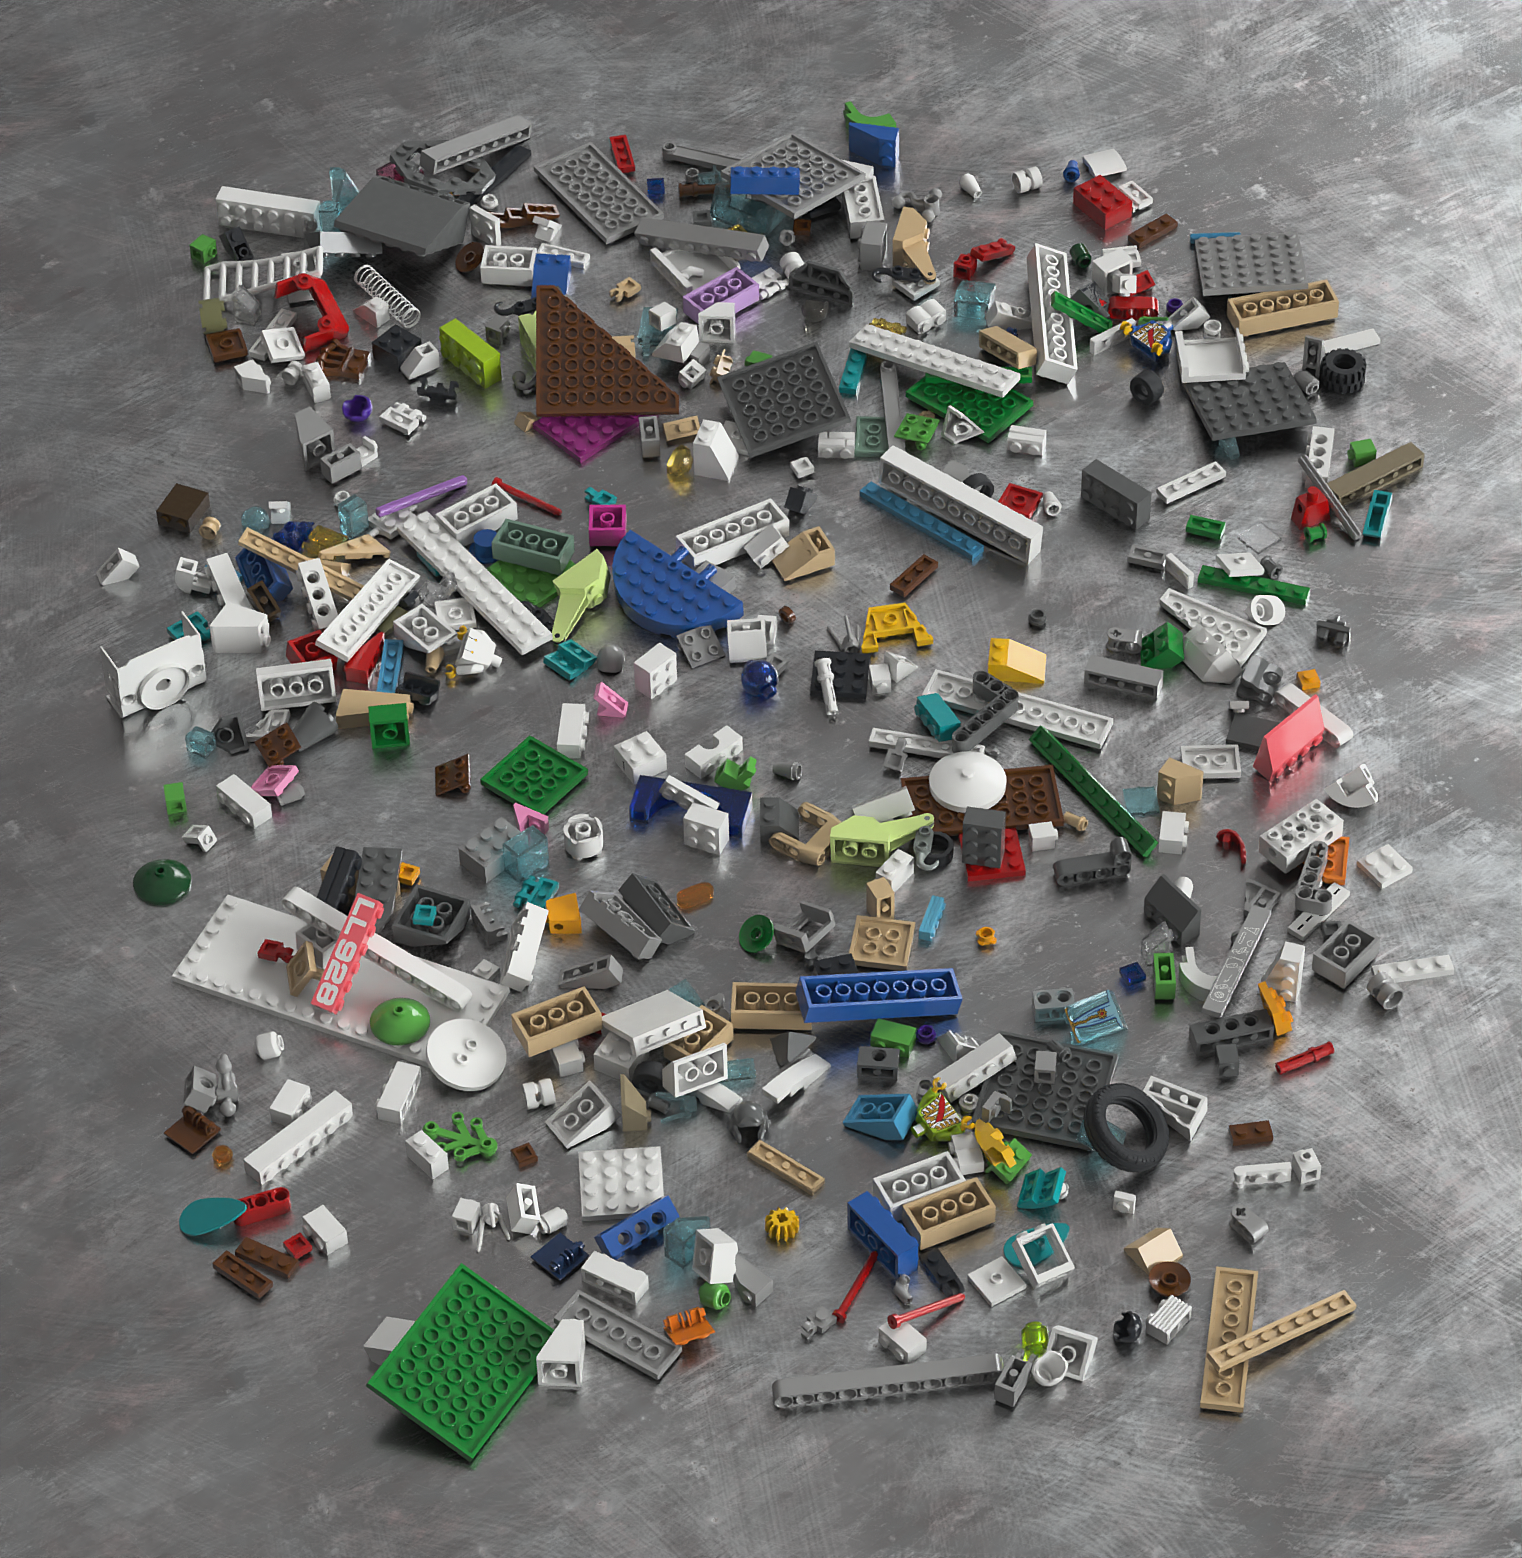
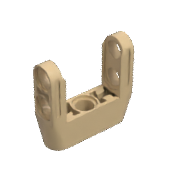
M803 802L798 807V813L804 821L820 828L816 834L804 844L782 832H778L769 838V843L775 850L799 862L820 866L831 855V828L841 823V821L833 814L811 803Z

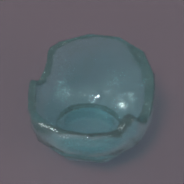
M259 506L248 508L241 516L242 526L245 529L248 527L256 532L260 528L267 529L271 523L267 511Z

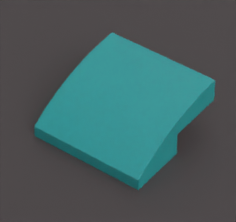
M570 639L558 644L557 651L544 656L543 663L570 681L597 661V656Z
M1059 1167L1045 1173L1039 1168L1025 1174L1017 1207L1021 1209H1035L1058 1204L1066 1171Z

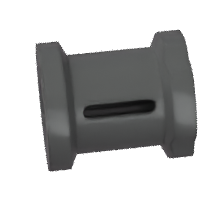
M1268 555L1264 556L1259 562L1272 579L1277 578L1283 571V566L1276 564L1272 557Z

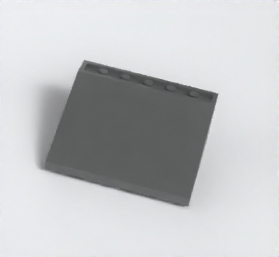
M379 175L373 177L334 221V227L339 228L341 232H352L357 237H368L370 241H381L386 246L400 247L401 251L415 252V255L424 257L427 254H433V252L463 243L470 203Z

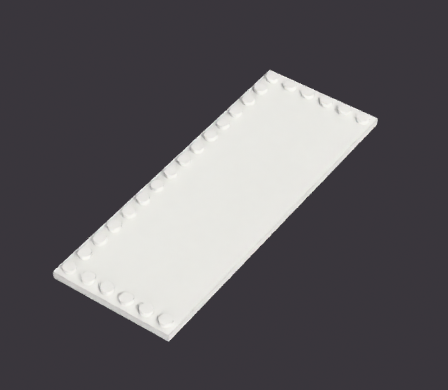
M231 895L226 896L172 975L173 982L428 1068L426 1046L430 1035L439 1025L454 1019H471L489 1027L510 993V989L507 986L416 957L471 991L472 998L460 1012H455L361 956L359 961L360 968L351 980L352 987L343 998V1008L337 1012V1015L311 1004L320 981L312 978L298 997L290 995L286 968L288 963L284 962L281 958H278L277 962L258 958L257 952L265 939L283 942L285 948L290 947L294 949L291 955L294 956L298 951L295 933L308 925V923L298 917ZM393 998H410L420 1002L427 1008L430 1015V1027L421 1039L411 1044H386L377 1039L371 1031L370 1017L374 1009L381 1003Z

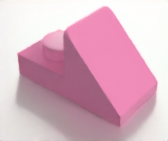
M603 682L598 683L594 693V699L599 703L597 715L624 718L628 702Z
M517 803L513 805L514 819L519 831L524 834L528 828H531L543 834L548 832V816Z

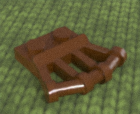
M333 338L329 345L320 350V355L316 358L315 362L319 363L325 377L342 376L359 380L371 354L370 351L354 349L353 346L348 348L336 338Z

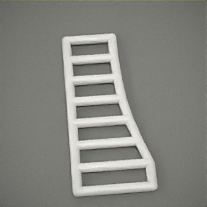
M316 246L272 258L225 261L206 266L204 268L203 300L210 299L211 272L220 270L218 298L220 301H224V303L275 289L276 282L290 278L291 260L300 258L299 274L305 273L315 277L321 276L323 273L322 246ZM316 254V270L306 272L307 256ZM284 262L283 279L274 281L275 264ZM268 265L267 284L258 286L259 266ZM252 267L251 288L242 290L243 268ZM227 268H236L235 293L226 295Z

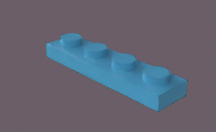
M385 639L376 692L395 693L398 686L403 654V640Z

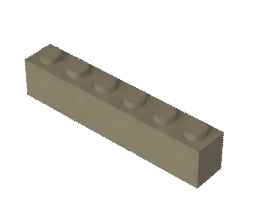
M1409 442L1328 482L1327 485L1344 507L1374 492V489L1378 490L1422 468L1425 454L1412 442Z

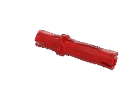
M1328 1041L1320 1046H1312L1303 1053L1275 1063V1068L1278 1074L1282 1075L1305 1064L1316 1063L1319 1059L1334 1054L1335 1050L1332 1043Z

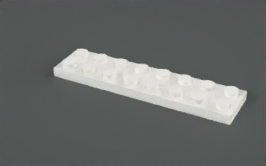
M388 559L317 638L315 645L348 662L396 608L399 602L403 600L406 594L418 583L420 575Z

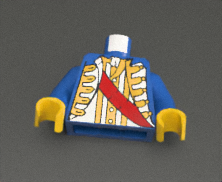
M1151 320L1146 324L1138 326L1122 321L1119 329L1124 330L1123 333L1125 335L1130 334L1132 346L1155 362L1162 354L1170 353L1172 346L1170 331L1174 327L1169 321L1160 325L1156 321Z

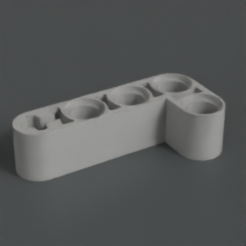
M1315 841L1311 844L1295 891V907L1298 910L1323 916L1328 915L1332 911L1331 892L1319 888L1328 858V846L1325 842Z

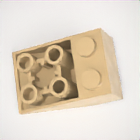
M820 526L801 532L788 542V548L771 560L783 580L787 581L834 566L835 549Z

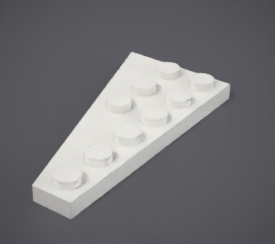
M1170 588L1160 598L1159 605L1190 629L1197 624L1203 626L1241 667L1267 634V628Z

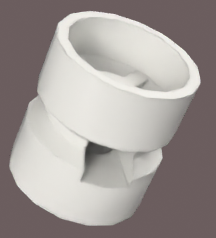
M1036 166L1027 168L1025 171L1021 170L1012 173V183L1018 194L1029 191V188L1034 190L1043 185L1041 173Z
M789 252L780 260V266L788 280L789 274L804 264L802 258L796 252Z
M550 1078L539 1080L538 1084L534 1082L522 1084V1092L527 1110L538 1108L540 1104L544 1106L555 1104V1094Z

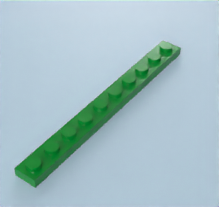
M1040 725L1028 740L1142 856L1148 857L1159 842L1045 727Z

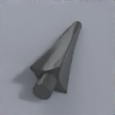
M805 930L804 933L807 934V938H810L809 932ZM814 947L805 953L804 956L805 968L808 967L810 971H813V961L818 959Z

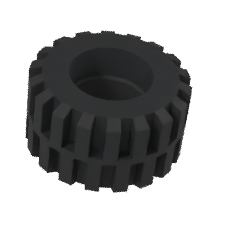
M1337 348V350H1331L1330 353L1327 352L1322 359L1321 382L1325 387H1328V390H1333L1336 393L1342 392V394H1346V392L1353 393L1354 390L1358 391L1365 383L1367 365L1365 358L1361 353H1356L1355 350H1349L1348 348Z

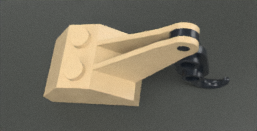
M903 207L893 237L894 267L875 269L872 272V279L881 283L882 280L876 276L878 274H885L895 280H906L914 283L923 280L926 284L931 285L936 282V272L928 254L929 242H927V239L929 238L930 230L927 228V221L914 208Z

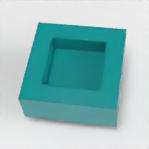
M417 904L413 915V924L433 926L437 912L436 906Z

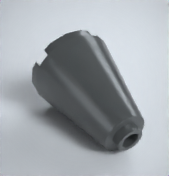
M312 702L292 730L302 747L296 751L298 753L332 735L339 728L330 713L327 715L323 711L325 708L317 702Z

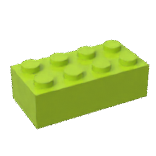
M456 318L439 327L440 352L444 358L450 360L454 366L460 368L465 375L470 376L485 389L502 380L500 353Z

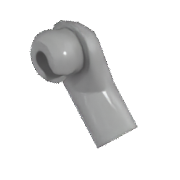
M902 1274L896 1280L894 1293L905 1305H908L913 1300L912 1296L907 1292L910 1277Z

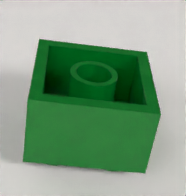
M406 703L368 706L372 749L410 745Z

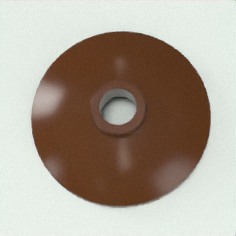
M471 242L465 245L456 256V268L460 272H470L478 267L483 258V245L479 242Z
M1162 1262L1151 1269L1149 1284L1160 1295L1168 1297L1170 1295L1178 1296L1188 1290L1191 1284V1275L1186 1267L1177 1262Z

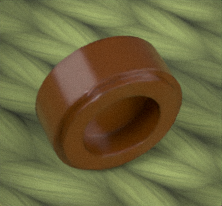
M783 606L779 609V616L786 624H792L796 620L794 612L788 606Z

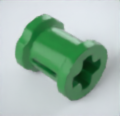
M1319 523L1318 526L1311 528L1305 527L1304 536L1306 541L1311 543L1315 539H1326L1327 529L1324 523Z

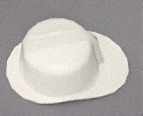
M1258 595L1248 603L1244 613L1247 614L1249 620L1253 623L1276 625L1283 621L1285 608L1282 601L1276 596Z

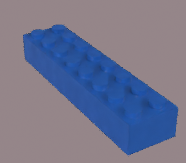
M953 968L800 976L795 991L804 1023L958 1014L962 1002V995Z

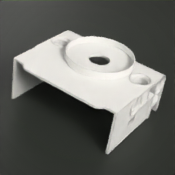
M181 611L184 637L129 660L123 667H116L103 647L100 646L105 689L109 693L106 698L121 718L146 707L155 710L169 707L181 699L187 689L207 680L200 633L183 611Z

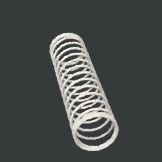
M363 265L356 271L354 281L372 298L378 295L380 298L387 288H390L389 292L380 298L383 301L392 291H394L393 295L385 302L388 303L393 296L398 295L397 299L389 305L391 306L389 313L405 328H411L418 323L421 316L420 311L413 304H410L390 283H387L370 265ZM365 267L371 268L368 269L371 270V274L366 277L364 282H361V278L365 272L361 275L358 282L357 275L359 271ZM378 277V281L369 288V284L374 278ZM379 281H382V284L375 291H372L374 286ZM386 284V287L381 291V293L376 295L377 291L381 288V286ZM401 298V302L392 309L393 304ZM405 302V305L401 308V310L396 312L397 307L401 303ZM409 305L408 310L403 315L399 316L400 312L404 309V307ZM414 310H416V317L411 322L404 323V320L410 318ZM412 311L411 315L404 319L405 316ZM416 319V321L413 324L406 326L407 324L412 323Z

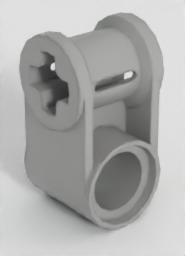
M1117 627L1108 630L1107 636L1109 639L1106 642V648L1110 652L1137 654L1141 651L1143 637L1141 631Z
M1243 1204L1233 1206L1231 1210L1232 1217L1229 1222L1230 1227L1248 1243L1254 1244L1269 1231L1267 1223Z

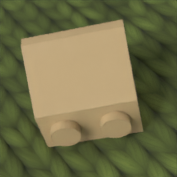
M1169 757L1158 772L1157 798L1172 805L1199 801L1202 798L1204 771Z

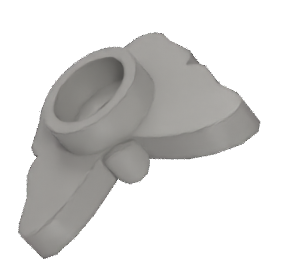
M718 993L699 1003V1007L703 1005L729 1022L731 1021L728 1011L723 1006L725 1000L723 993Z

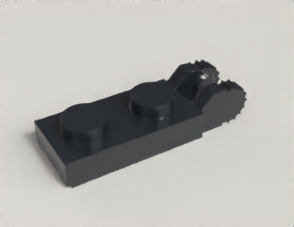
M938 1247L919 1255L921 1264L946 1297L953 1296V1291L949 1287L952 1284L957 1292H965L961 1280Z

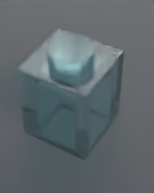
M195 726L186 734V748L191 753L207 758L216 748L215 733Z

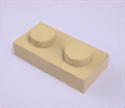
M693 416L663 423L662 427L666 441L697 434L700 425L698 417Z

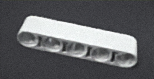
M1288 683L1274 693L1276 703L1290 714L1311 698L1292 683ZM1320 705L1324 725L1322 738L1335 748L1352 739L1353 732L1351 728Z

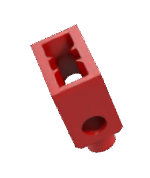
M1309 487L1307 493L1296 498L1291 520L1299 530L1330 519L1328 499L1317 487Z

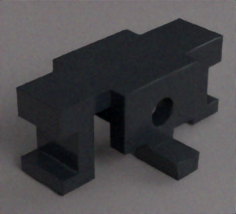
M419 377L422 384L421 387H417L418 396L440 400H456L455 388H459L457 381H450L448 391L443 383H438L437 387L429 386L427 378Z

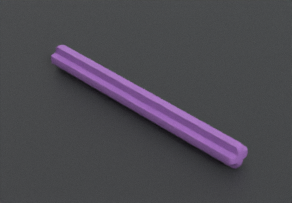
M461 475L379 506L375 509L376 515L381 518L465 486L467 478Z

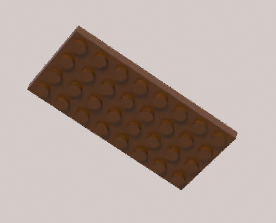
M1053 765L1003 769L1006 775L1005 793L1001 800L989 809L1006 812L1005 829L1016 828V830L1029 829V824L1052 821L1053 827L1064 826ZM929 776L901 778V788L907 787L915 808L914 811H911L912 815L906 818L930 813L934 816L933 831L942 832L948 836H958L963 833L965 813L947 809L933 798L929 788Z

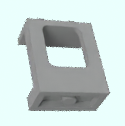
M801 901L800 907L802 912L788 926L776 924L774 926V936L777 944L807 953L836 924L830 909ZM808 921L824 924L810 938H807L806 933L799 931Z

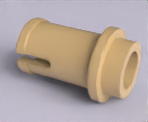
M1069 811L1063 815L1064 823L1076 827L1078 831H1084L1088 826V820L1084 816L1079 817Z

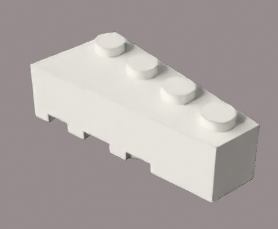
M527 902L513 921L500 984L520 992L531 984L533 979L531 973L536 963L535 959L548 910Z

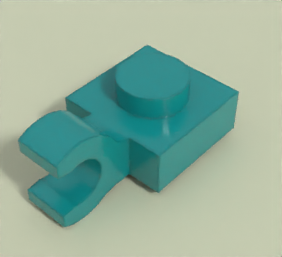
M588 487L584 491L588 494L584 499L592 502V505H614L617 502L616 496L603 489L597 492L592 487Z

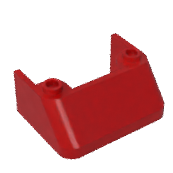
M302 273L276 282L275 299L299 290H309L322 315L317 323L319 332L304 337V353L330 344L333 338L339 341L348 336L349 326L323 279Z

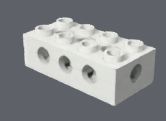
M867 176L865 180L841 193L850 239L861 238L862 227L865 228L866 221L884 223V215L875 176Z
M1315 799L1260 835L1259 853L1286 874L1306 860L1313 842L1322 841L1328 846L1340 838L1343 832L1344 820L1318 799Z

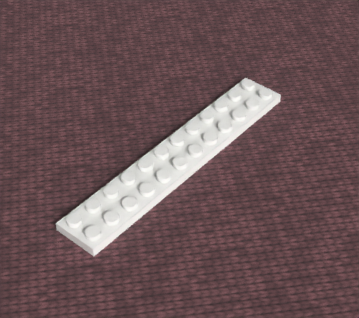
M428 511L397 526V532L521 655L553 639L552 633Z

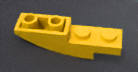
M980 1118L976 1120L975 1136L988 1161L994 1167L1001 1162L1009 1168L1017 1164L1013 1158L1015 1155L1009 1145L1005 1146L1002 1139L1004 1136L998 1128L994 1129L989 1122L985 1123Z

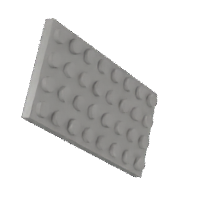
M592 142L534 166V172L606 244L635 232L642 217L664 219V213Z

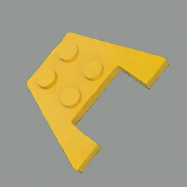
M906 603L869 607L861 652H878L876 638L913 633L917 646L931 645L934 639L931 634L929 635L926 632L924 625L917 621L916 615Z

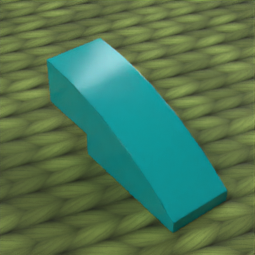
M1374 489L1362 535L1381 538L1392 502L1391 492Z

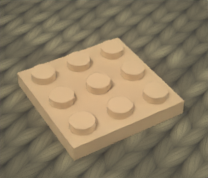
M857 915L849 954L852 953L856 966L907 971L916 922Z

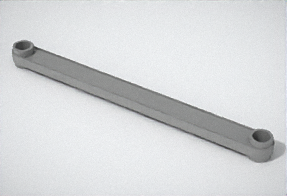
M666 142L662 147V156L667 161L676 160L716 170H723L741 160L679 146L673 142Z
M884 360L880 365V378L888 449L891 446H895L905 451L904 439L894 437L902 423L896 366L894 362ZM893 491V494H895L896 496L902 498L903 500H907V498Z

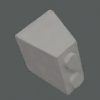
M310 406L295 413L298 444L305 471L320 464V458L335 451L333 429Z

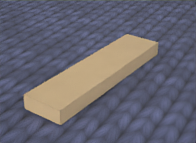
M761 1140L747 1152L748 1158L812 1196L825 1184V1178Z

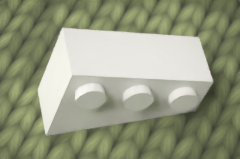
M1151 1076L1143 1092L1149 1095L1155 1101L1154 1103L1159 1106L1162 1111L1161 1113L1164 1114L1166 1123L1191 1142L1208 1110L1207 1097Z

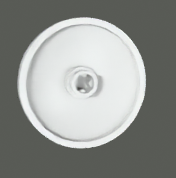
M969 751L957 752L943 757L933 766L929 775V788L933 798L940 805L952 811L965 813L967 806L989 809L1003 797L1006 790V775L1001 765L987 755Z

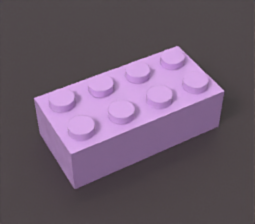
M735 267L684 295L683 312L698 325V313L717 302L735 303V313L759 300V284L738 267Z

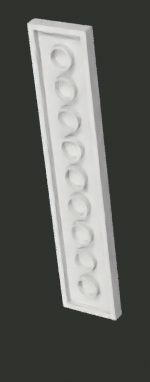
M869 324L865 325L849 341V348L1002 398L1020 380V373L1012 370H1007Z
M935 669L922 694L923 696L938 693L948 707L976 714L988 704L987 701L973 693V679ZM1018 692V710L1004 722L1036 731L1041 725L1054 737L1101 749L1113 725V718Z

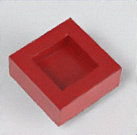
M301 1232L283 1242L285 1250L296 1259L312 1251V1245Z

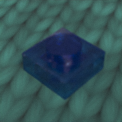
M664 178L647 179L648 195L665 194Z
M1138 962L1119 968V973L1128 987L1146 981V974Z

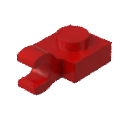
M265 939L257 954L260 959L277 962L278 958H281L284 962L289 963L293 958L291 955L294 949L290 947L285 948L283 942Z

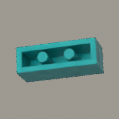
M938 693L917 697L916 705L914 706L915 714L927 726L932 736L938 742L952 740V734L961 727V722Z

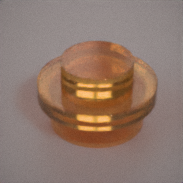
M226 1145L217 1146L212 1154L213 1161L220 1165L229 1163L233 1159L232 1150Z

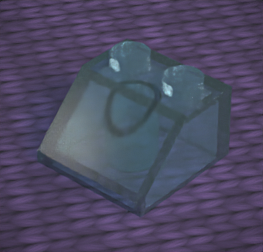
M708 1216L676 1218L672 1223H668L663 1230L665 1257L684 1269L693 1261L696 1230L711 1229L710 1218Z

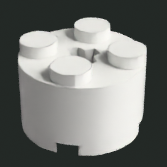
M577 814L570 817L568 823L563 827L566 851L576 860L600 854L603 847V831L600 820L596 817H589V814Z

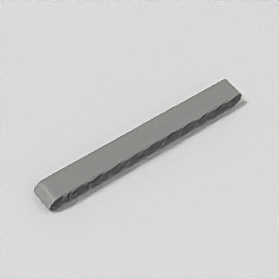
M987 1354L779 1379L772 1383V1392L775 1406L787 1408L996 1383L1004 1369L1001 1355Z

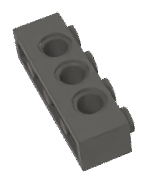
M1267 1009L1254 1010L1248 1013L1189 1025V1040L1196 1056L1215 1052L1216 1045L1236 1044V1047L1273 1040L1274 1025Z

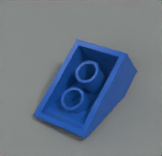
M849 122V151L875 164L896 167L899 156V128Z
M536 254L531 299L536 297V285L559 286L563 295L568 294L572 271L571 255Z

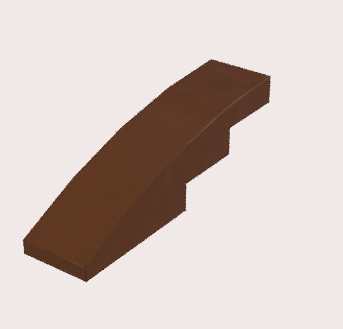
M523 203L522 208L506 207L504 213L489 212L499 218L500 228L536 224L533 222L534 216L547 220L557 219L560 216L555 204Z

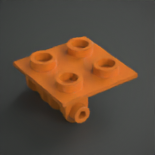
M698 1306L689 1309V1314L687 1310L684 1311L685 1321L681 1312L678 1315L667 1316L663 1320V1329L675 1345H685L691 1340L703 1339L708 1337L709 1334L715 1333V1330L704 1317L706 1314L703 1307L699 1308Z

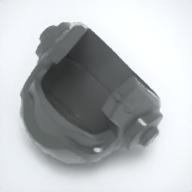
M744 1101L736 1105L726 1123L727 1128L732 1132L738 1143H741L742 1139L738 1127L760 1125L758 1141H762L766 1130L771 1126L765 1111L759 1104L753 1101Z

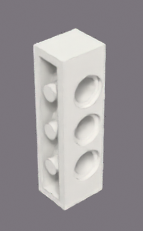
M1313 426L1312 433H1308L1307 444L1310 445L1306 447V455L1309 456L1310 461L1324 481L1328 483L1335 428ZM1303 470L1302 480L1305 481V488L1315 486Z
M316 558L298 563L296 576L298 581H302L303 587H301L303 597H307L308 600L306 607L308 613L312 614L314 619L311 620L314 631L321 630L323 633L338 616L321 560ZM309 579H315L316 582H315V583H310V582H308V580H309ZM315 595H320L322 598L317 600L313 597ZM319 612H326L327 615H326V616H320L318 613H319Z

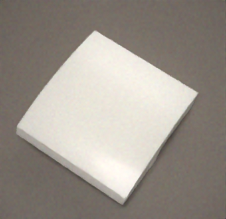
M1114 148L1082 156L1083 163L1089 167V173L1094 177L1127 171L1123 159Z

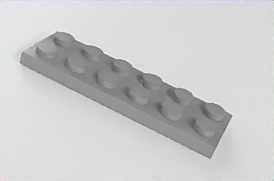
M577 1290L554 1317V1323L559 1325L562 1319L584 1320L586 1341L657 1380L682 1352L681 1345H675L672 1340L580 1290Z

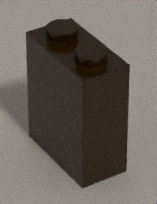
M176 483L156 510L158 524L191 533L210 507L209 493Z

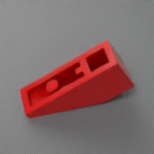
M380 632L359 648L348 662H345L343 671L346 673L347 681L363 684L369 683L383 652L384 632Z

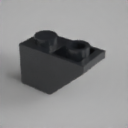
M240 226L219 235L225 251L235 261H247L254 258Z
M804 486L790 487L784 508L806 514L816 501L818 495L813 493V489Z

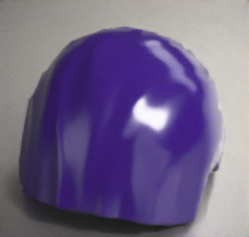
M354 395V398L344 401L342 414L348 420L362 422L371 415L373 406L368 397Z

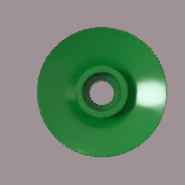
M760 914L748 918L743 923L739 932V942L742 948L751 953L760 952L765 949L773 938L774 927L772 921Z

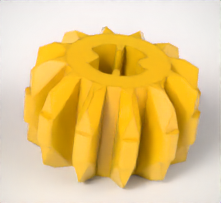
M778 1207L776 1211L770 1210L769 1215H766L765 1231L769 1233L770 1239L776 1237L777 1242L780 1239H784L787 1242L788 1237L794 1239L795 1233H798L800 1219L794 1210L789 1211L787 1207L781 1210Z

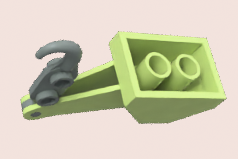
M925 813L914 817L879 823L874 817L854 815L831 828V863L881 867L890 858V852L915 838L913 851L916 856L917 866L925 871L933 870L938 866L939 861L936 860L934 864L926 865L924 859L931 852L934 837L932 830L934 827V816L930 813Z

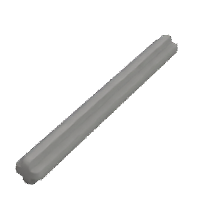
M1300 456L1298 458L1299 464L1315 487L1320 489L1326 496L1330 508L1353 540L1361 538V531L1308 456Z

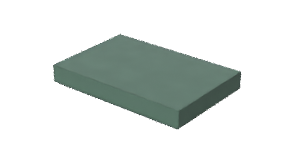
M856 416L854 457H881L888 450L885 417Z

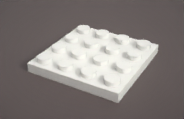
M660 1146L578 1152L582 1222L625 1219L664 1196Z

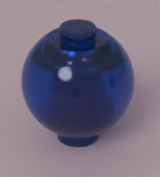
M750 660L745 663L742 670L741 684L748 694L754 697H760V694H762L768 700L778 692L776 689L778 684L777 670L768 661Z

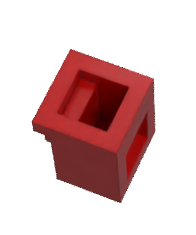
M961 253L957 261L954 262L953 277L970 281L977 269V258L970 253L966 255Z

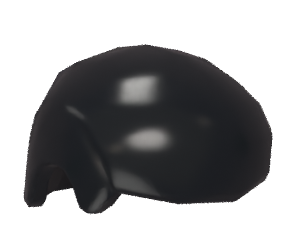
M1134 1311L1121 1313L1124 1316L1123 1319L1114 1323V1339L1121 1343H1133L1141 1334L1142 1320Z

